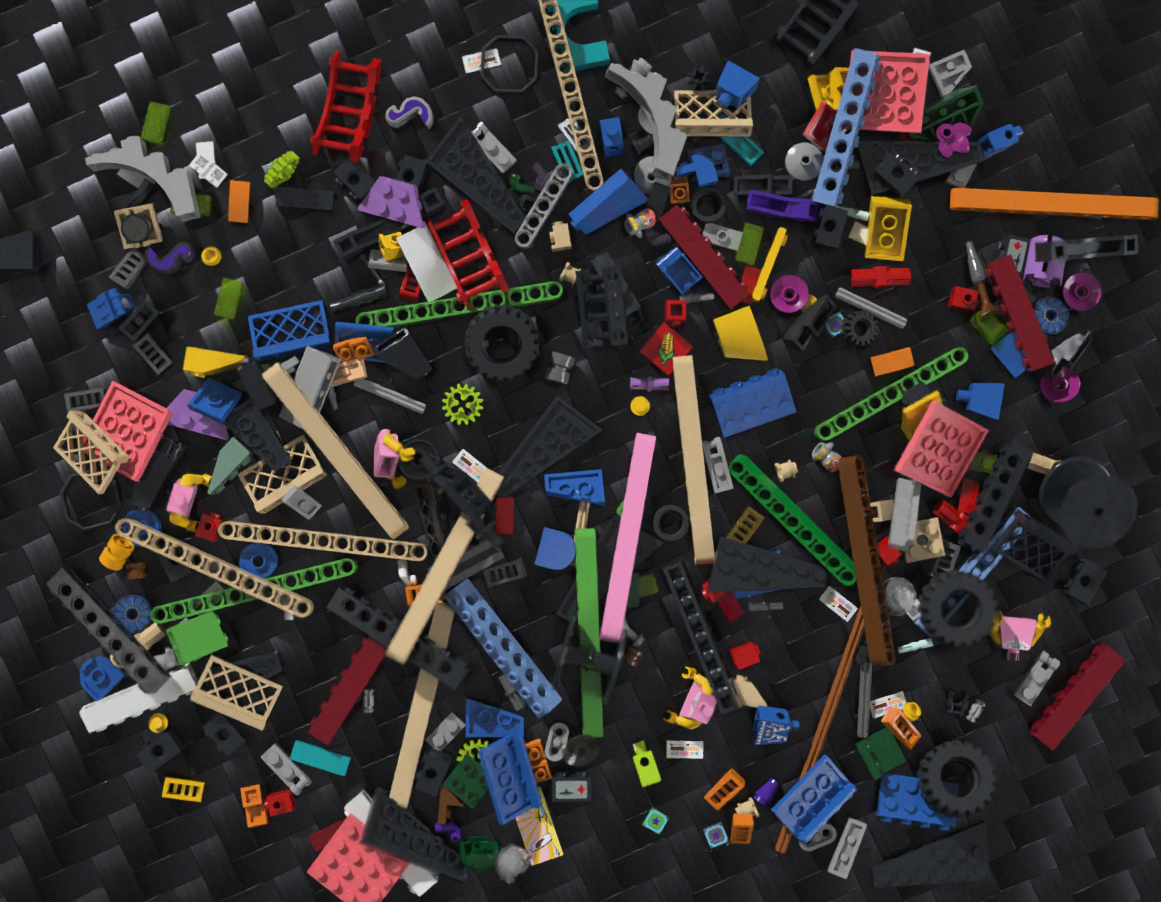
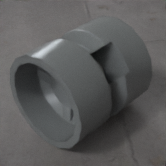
M551 352L549 358L551 365L546 368L544 378L567 385L570 378L568 371L573 368L575 358Z

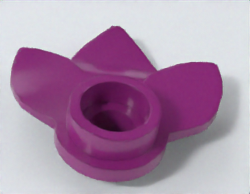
M956 123L953 126L950 124L940 125L936 131V137L940 141L938 148L940 153L946 158H949L953 151L968 153L970 145L966 137L972 133L971 127L964 123ZM948 130L949 136H945L943 131Z

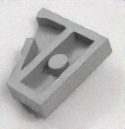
M965 50L929 65V71L941 97L950 93L971 69L972 66Z

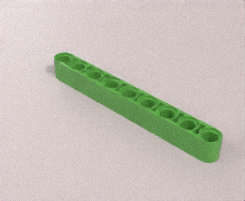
M961 347L950 350L818 425L815 428V437L820 441H826L902 399L903 392L907 390L903 386L905 380L910 381L912 387L921 381L927 385L964 364L968 359L967 351ZM955 352L960 353V362H957L954 359L953 356ZM938 361L944 363L945 369L943 371L938 370ZM921 371H926L928 373V379L926 381L921 379ZM889 389L895 392L893 400L887 397ZM871 399L878 401L877 409H873L870 406ZM855 408H859L862 411L860 418L854 416L853 411ZM839 417L845 420V426L843 428H840L837 425V419ZM822 427H826L829 430L827 437L821 436L820 429Z

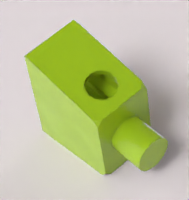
M644 741L633 744L636 756H633L642 786L661 781L652 751H647ZM644 757H646L649 762V765L646 767H644L641 762V759Z

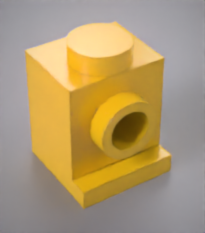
M401 232L383 236V234L379 235V249L385 261L405 256L396 239L402 236Z

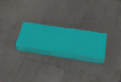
M723 113L718 117L719 119H727ZM718 136L750 167L764 153L748 136Z
M296 740L290 759L345 777L351 757Z

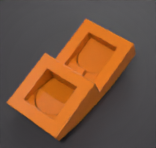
M261 785L241 788L243 808L246 810L248 828L269 824Z

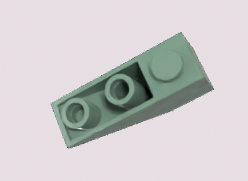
M233 437L219 452L208 489L209 495L219 494L225 488L224 484L228 480H233L239 472L237 470L241 466L245 467L252 460L251 456L254 453L237 437Z

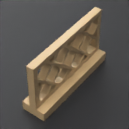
M674 90V106L677 107L675 112V128L682 130L683 133L688 134L687 136H751L753 127L751 95L742 106L736 107L738 109L731 113L729 110L722 109L717 105L716 100L719 97L715 95V91ZM678 97H687L690 101L683 105L678 100ZM705 97L709 101L702 105L697 99ZM693 103L700 108L695 113L688 109ZM712 103L719 108L714 113L707 109ZM685 111L690 117L688 119H679V115ZM704 111L710 117L700 119L698 115ZM724 112L729 117L727 119H719L717 115ZM743 112L747 119H738L736 115Z
M70 410L66 416L69 422L53 448L98 494H103L121 463H127L130 456L84 411ZM74 425L77 427L76 436L72 435ZM83 437L88 438L89 447H84ZM73 439H78V449H74ZM65 441L68 444V451L62 448ZM95 448L100 450V458L95 459ZM85 450H89L90 460L85 461ZM75 452H79L78 463H76L74 459ZM106 460H110L113 463L108 471ZM101 461V472L96 471V462ZM90 463L91 474L86 473L85 464ZM98 475H102V483L100 486L97 483Z
M304 435L283 446L286 453L290 454L291 461L293 455L302 457L300 467L290 464L286 466L284 476L280 477L274 475L275 472L273 470L271 474L263 473L262 468L266 463L260 460L238 474L258 513L263 515L283 503L282 498L294 485L304 490L328 475ZM303 441L305 445L304 454L294 452L296 445ZM306 458L314 460L316 466L311 469L303 468ZM290 468L299 470L295 479L287 478ZM251 472L257 474L254 484L248 483L244 476ZM260 475L270 477L267 487L258 485ZM273 478L282 479L281 487L277 490L271 488ZM257 488L265 489V496L258 501L255 496Z
M211 655L191 694V700L263 731L266 720L283 686ZM213 661L221 664L222 672L212 675L210 667ZM234 670L239 672L241 679L230 683L227 673ZM225 674L228 684L217 688L214 678ZM251 678L257 680L259 687L248 690L245 681ZM210 679L215 688L210 691L200 689L202 683ZM243 682L246 692L234 695L232 685ZM268 686L276 688L273 696L265 698L263 688ZM229 687L232 697L227 699L221 698L218 691ZM260 690L263 699L252 703L249 693ZM247 695L250 704L244 707L238 705L236 698ZM265 702L267 710L264 716L256 713L254 706Z

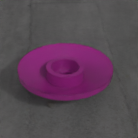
M1076 273L1070 276L1064 283L1063 298L1067 305L1074 310H1089L1096 306L1101 298L1100 283L1091 274ZM1078 289L1082 290V296L1077 294Z
M794 275L780 277L774 282L770 290V298L773 305L785 313L799 311L805 306L809 297L806 283ZM792 293L793 297L788 299L786 294Z
M1063 367L1054 381L1043 376L1040 384L1042 394L1052 402H1067L1078 394L1080 379L1073 370ZM1059 386H1063V387H1064V389H1057V388H1058Z

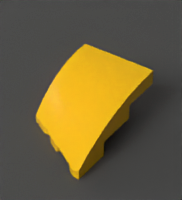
M835 68L827 75H811L807 78L816 110L821 102H826L835 111L838 110L849 68Z
M750 306L713 320L725 358L768 360Z

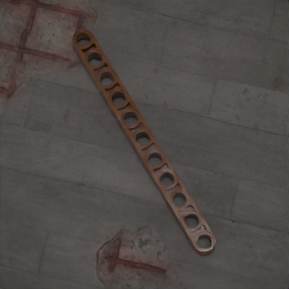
M860 455L843 457L839 459L838 467L869 659L873 666L893 665L895 662V652L864 461Z

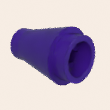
M770 778L766 784L755 792L753 799L766 808L767 805L771 804L780 784Z

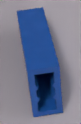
M620 169L569 213L573 220L571 224L577 231L581 229L587 235L640 206L648 199L631 178Z

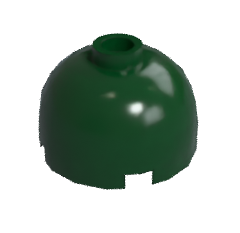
M485 836L468 837L466 842L463 843L462 841L460 844V859L465 867L473 872L481 873L490 869L496 863L499 849L498 843L495 840L493 843L488 841L489 837Z

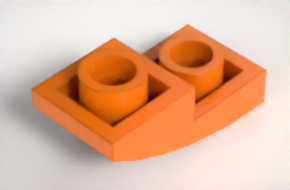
M673 174L669 187H671L669 192L671 204L690 202L687 176L675 179Z
M230 181L228 221L248 223L250 182Z
M367 337L349 339L333 346V350L338 358L341 359V363L355 358L359 361L375 355V351Z
M910 347L871 357L875 376L915 366Z
M537 739L525 743L536 783L552 779L541 740Z

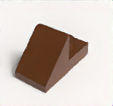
M443 782L441 784L437 824H446L447 819H450L451 807H448V805L463 806L464 803L458 796L446 788Z

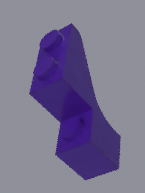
M757 190L749 191L747 210L766 217L789 218L797 222H817L818 202L810 199L789 198Z

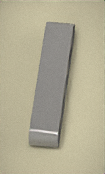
M560 164L555 168L516 233L515 241L520 248L528 249L532 246L572 179V170L569 165ZM562 169L569 172L566 178H560L558 175ZM557 186L559 192L552 195L549 193V188ZM542 202H546L549 204V208L546 211L539 210V205ZM533 218L539 220V225L535 228L529 226V221ZM522 235H528L529 242L521 244L519 238Z

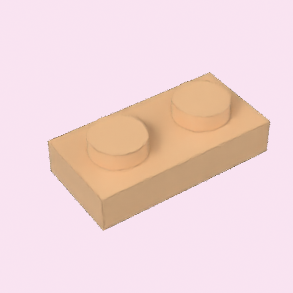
M354 359L340 363L331 386L334 387L366 378L367 372L364 359L359 361Z

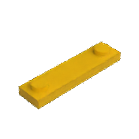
M780 227L776 232L751 297L753 302L758 303L766 295L767 289L765 285L779 248L785 245L788 238L785 235L787 230Z

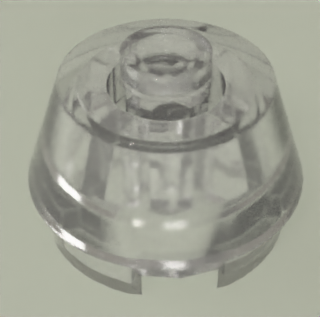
M900 577L890 578L883 583L888 614L899 616L908 613L916 601V592L913 585L908 580Z
M510 844L500 850L494 866L501 880L511 884L515 881L514 876L520 873L523 874L531 864L530 859L532 858L528 854V850L515 844Z

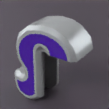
M415 96L403 101L400 110H397L394 105L388 108L385 114L388 124L394 128L400 127L418 114L428 130L433 126L434 121L429 105L422 98Z

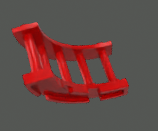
M336 51L334 56L329 59L328 68L331 70L326 102L317 131L311 137L310 146L313 147V155H317L320 147L346 151L350 154V162L358 164L364 150V146H361L363 138H368L377 96L373 94L375 93V85L379 84L381 60L374 58L370 65L362 66L340 61V52ZM339 69L366 74L368 77L367 86L362 88L337 83ZM336 90L362 95L365 98L363 108L355 109L333 104ZM331 112L359 117L358 128L351 129L329 124ZM327 131L352 136L354 140L352 143L345 144L325 140L324 137Z
M468 199L460 202L463 207L460 209V212L432 224L430 217H427L426 220L428 223L427 227L431 235L434 236L458 288L457 298L460 304L464 303L468 309L471 307L467 299L493 287H500L502 293L510 289L483 232H478V229L481 227ZM463 218L464 220H469L472 227L469 229V232L443 244L441 243L436 232L437 230ZM472 238L473 240H478L481 246L478 248V251L450 263L445 252L446 250ZM481 257L482 259H487L489 264L486 265V268L458 280L455 269ZM489 274L490 276L494 275L491 277L492 280L466 292L462 289L463 286Z

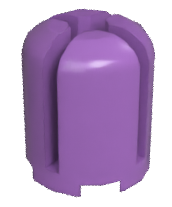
M1048 235L1032 238L1023 273V282L1027 279L1033 281V286L1050 288V284L1059 283V287L1062 286L1065 261L1048 262L1046 272H1043V262H1035V243L1047 242ZM1056 236L1052 237V241L1062 240Z

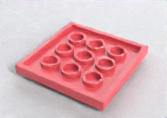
M854 50L851 51V60H852V56H853ZM869 51L878 53L881 65L879 71H875V86L873 91L870 90L869 92L870 104L868 109L864 110L863 117H865L863 128H859V130L921 134L930 54ZM860 69L859 76H866L869 69ZM856 87L853 94L855 96L861 95L863 88ZM851 106L848 109V114H856L858 107ZM846 125L844 129H852V125Z
M112 381L93 421L130 456L127 463H121L117 470L118 472L139 482L173 412ZM84 437V447H89L88 438ZM95 448V459L100 458V450ZM85 450L84 453L89 455V450ZM106 460L107 466L112 467L113 463L110 460Z
M932 401L895 470L951 498L989 430Z
M351 813L311 865L307 873L344 902H381L410 863L359 844L365 824Z

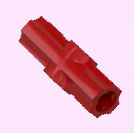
M877 266L872 267V269L851 270L852 287L872 286L873 288H886L889 286L910 285L911 272L909 268Z
M941 500L933 508L932 513L948 525L947 527L957 535L966 526L968 521L967 515L957 511L946 501ZM976 525V526H975V532H976L977 534H979V533H980V529H979V527Z

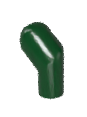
M512 174L509 184L515 191L520 194H530L533 196L535 187L523 185L520 182L521 176Z

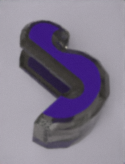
M186 242L178 243L163 258L150 246L145 250V259L149 266L164 275L176 273L181 267L182 260L190 263L195 257V249Z

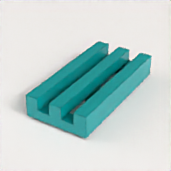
M569 140L551 147L558 165L562 164L557 150H561L566 164L572 170L571 181L584 176ZM566 146L570 152V155L578 171V174L576 175L565 152L564 147ZM562 169L563 177L566 178L567 173L565 169Z

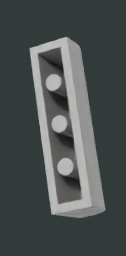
M307 346L294 381L320 413L341 359ZM284 404L279 417L304 429Z

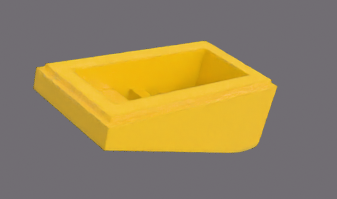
M165 776L162 797L201 802L205 783ZM170 783H174L173 792H169ZM178 784H182L180 794L177 793ZM186 785H190L188 795H184ZM194 786H198L196 797L192 796Z

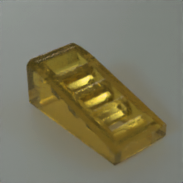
M748 506L726 538L746 544L765 517ZM750 514L756 518V522L749 519L747 515ZM745 520L752 525V528L750 529L742 522ZM739 526L748 532L747 535L738 530ZM734 533H737L739 536H741V537L744 538V539H743L742 541H740L739 539H737V538L734 537L733 535H734Z

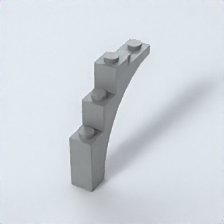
M611 63L605 77L617 83L635 99L646 115L652 130L654 161L650 174L669 181L674 174L688 134L683 133L678 128L670 127L677 107L667 100H660L667 79L658 73L649 72L645 78L640 73L629 71L620 64Z
M129 136L126 140H122V148H113L105 153H94L91 157L85 158L87 166L93 171L124 169L149 177L165 190L172 202L176 217L182 222L201 217L191 174L183 168H177L171 172L169 160L162 152H153L148 156L146 144L139 136Z

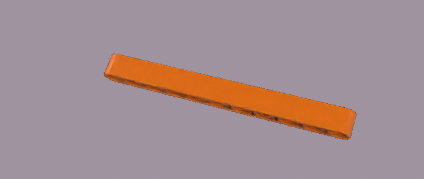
M954 188L950 190V209L1152 220L1158 219L1159 199L1152 197Z

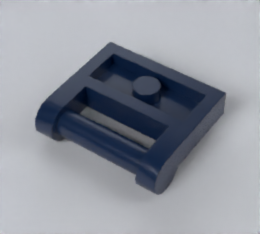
M725 144L687 150L688 164H691L690 158L692 155H701L708 158L714 166H722V170L716 171L717 178H730ZM694 174L690 175L692 184H696Z

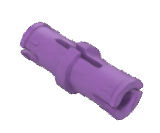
M650 376L648 378L630 377V390H647V392H651V390H669V378L654 379Z

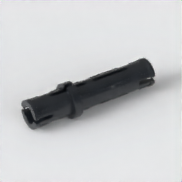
M385 285L370 290L365 289L362 293L330 303L333 314L336 315L363 304H372L377 299L388 297V292Z

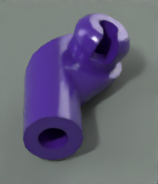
M435 823L436 833L447 832L454 842L461 839L462 831L455 823Z

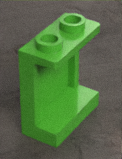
M214 611L166 630L180 666L228 646L227 635L224 631L222 632L219 625L221 624L220 618Z

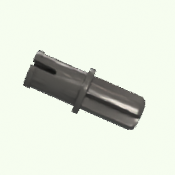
M505 674L500 676L498 679L506 691L505 696L508 695L514 709L518 711L524 708L525 703L519 692Z

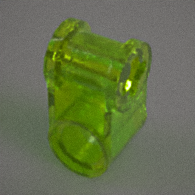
M981 310L973 313L971 316L972 325L991 345H995L1008 333L1007 327L992 313L984 316L983 322L980 321L981 317H979Z

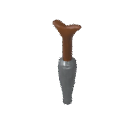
M967 242L965 245L968 253L971 280L978 287L982 301L979 317H984L988 313L998 314L1001 311L989 301L985 286L987 276L982 262L975 251L973 242Z

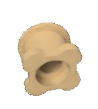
M567 262L559 278L560 281H568L574 286L575 283L577 284L575 271L579 270L570 266V263Z
M790 459L786 463L774 464L780 482L789 477L795 478V474L798 473L795 462L791 463Z
M751 797L748 798L749 801L737 803L738 807L735 808L737 814H753V816L759 817Z

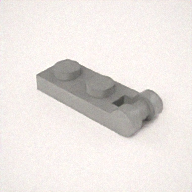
M480 121L472 133L489 160L504 174L517 160ZM481 133L485 135L482 141L477 138Z
M716 437L709 442L707 440L702 441V448L714 493L734 489L720 437ZM716 448L717 453L711 455L709 449Z
M1042 651L1013 695L1027 705L1032 706L1052 673L1060 665V661L1056 658L1052 659L1047 652ZM1043 663L1048 665L1046 669L1041 667Z
M277 743L272 745L261 756L263 761L284 781L296 796L302 792L305 786H309L312 783L311 779L290 759ZM296 776L300 779L297 784L293 781Z

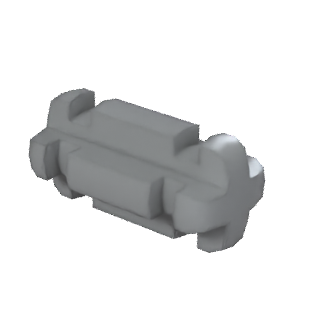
M373 689L363 690V707L365 708L363 712L365 713L374 711V708H372L374 706Z
M979 699L975 700L976 703L972 704L968 711V716H965L967 720L973 723L976 722L975 719L983 711L982 707L986 705Z

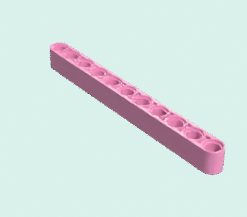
M636 433L600 633V640L618 644L620 642L656 436Z

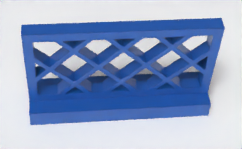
M323 300L248 316L254 349L253 356L259 362L304 353L307 346L316 349L333 347ZM320 306L321 312L317 318L308 314L312 308ZM295 311L303 313L298 323L290 318ZM277 315L284 317L279 327L271 322ZM306 316L314 320L309 330L301 325ZM262 319L266 323L261 330H258L254 327V320ZM288 320L295 324L290 334L282 329ZM319 323L324 327L325 333L316 335L312 330ZM269 324L277 329L272 337L264 334ZM300 327L306 331V334L303 338L297 339L293 335ZM280 331L288 335L282 343L275 341ZM261 336L269 339L266 346L258 348L257 341Z

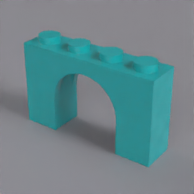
M557 0L564 30L567 21L573 15L598 9V0ZM548 7V11L554 15L556 10L553 7ZM552 26V30H556L558 35L561 32L560 28ZM566 35L575 71L609 64L610 58L606 41L581 45L571 41ZM563 45L556 46V49H560L561 54L566 51ZM562 64L560 66V68L564 67L565 73H568L571 70L568 64Z

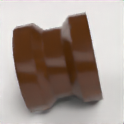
M146 562L126 564V568L129 569L127 579L146 578Z
M627 644L626 651L622 654L621 659L637 667L638 659L644 653Z

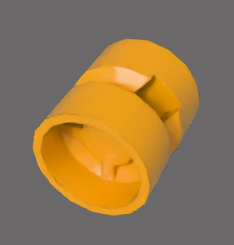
M114 534L107 543V547L102 551L99 560L105 567L111 570H121L127 558L134 550L135 545L131 540L119 534Z

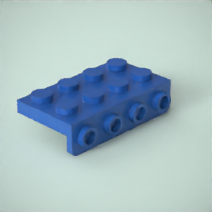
M772 369L761 377L760 375L752 376L749 378V381L744 383H733L727 389H716L713 391V394L709 395L724 438L796 412L785 373L778 369Z
M509 734L478 751L499 824L504 825L532 808L538 809L542 807L541 795L538 792L536 778L531 768V761L526 751L525 741L521 735Z
M823 755L771 811L796 839L806 843L854 795L857 788L848 781L828 756Z
M888 773L881 774L878 812L876 813V817L880 818L881 822L892 823V820H897L901 825L917 823L919 824L918 827L930 828V825L938 826V830L949 831L950 828L956 827V817L947 818L945 814L939 815L935 812L936 809L934 807L930 809L926 805L928 801L926 798L922 799L920 795L923 793L922 789L917 787V782L920 781V778ZM941 781L949 794L958 797L959 784Z

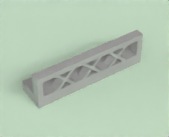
M899 478L896 484L888 547L908 551L915 537L921 483L914 479L910 481Z

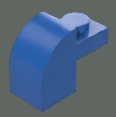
M692 155L690 158L691 164H688V162L679 163L674 171L675 179L694 174L698 189L715 185L718 182L713 163L701 155Z

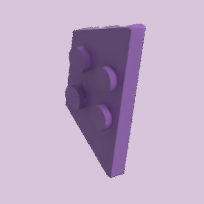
M384 176L378 178L358 207L359 211L420 228H425L426 225L421 217L420 210H422V206L418 199L417 185Z
M183 389L167 407L168 410L173 412L168 425L230 440L227 427L223 423L221 424L188 409V403L197 392Z

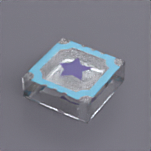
M841 312L831 316L825 325L831 338L844 330V328H840L841 324H844Z
M721 822L703 829L711 848L728 842Z

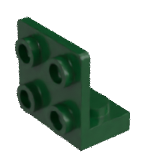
M886 727L854 743L871 778L874 780L882 777L881 774L906 762L893 734Z
M469 754L464 756L443 782L446 788L472 809L489 789L482 765Z

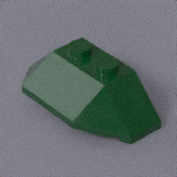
M977 86L952 91L925 104L921 134L909 133L910 136L926 142H940L936 137V131L942 124L953 126L956 123H964L972 128L984 104ZM944 130L943 134L949 136V131Z

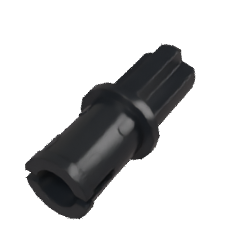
M144 178L136 192H132L134 195L124 209L140 206L143 201L146 202L145 198L155 185Z

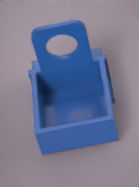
M677 247L670 250L667 255L660 258L656 263L658 269L662 271L661 274L668 282L670 281L681 296L703 278L685 257V254H682Z
M113 288L98 295L87 306L96 328L101 329L124 318V315L130 312L135 304L130 294H120L117 288ZM123 298L129 301V308H126L125 305H123Z

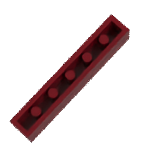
M676 205L659 219L727 306L733 309L749 296L747 293L749 288L743 281L738 282L735 278L737 273L731 266L726 267L723 263L725 258L719 251L714 252L711 248L713 243L707 236L705 238L702 237L699 233L701 228L695 221L693 223L690 222L687 218L689 213L683 206L679 208Z
M1007 255L986 264L985 274L993 283V294L996 298H999L1001 303L999 309L1002 315H1005L1007 318L1006 326L1009 333H1013L1015 338L1013 343L1015 349L1021 353L1023 368L1031 372L1055 363L1012 255Z
M365 635L360 643L363 647L359 652L355 651L350 659L352 662L349 669L345 667L341 673V682L339 685L335 684L329 692L332 695L329 701L325 700L319 708L321 711L318 718L314 717L309 724L311 729L308 733L326 745H329L389 649V647L370 635Z
M1101 644L1093 649L1092 656L1088 661L1086 660L1081 664L1078 674L1069 679L1068 686L1064 691L1062 690L1057 694L1053 705H1049L1045 709L1041 720H1037L1032 725L1030 734L1047 748L1054 750L1126 661L1109 646Z

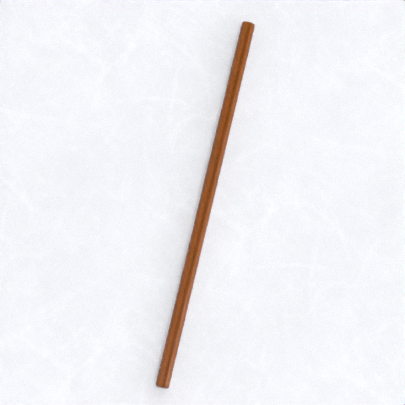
M880 562L883 577L886 565ZM861 606L800 779L818 762L864 631ZM784 824L775 847L777 852L783 854L786 853L792 833Z

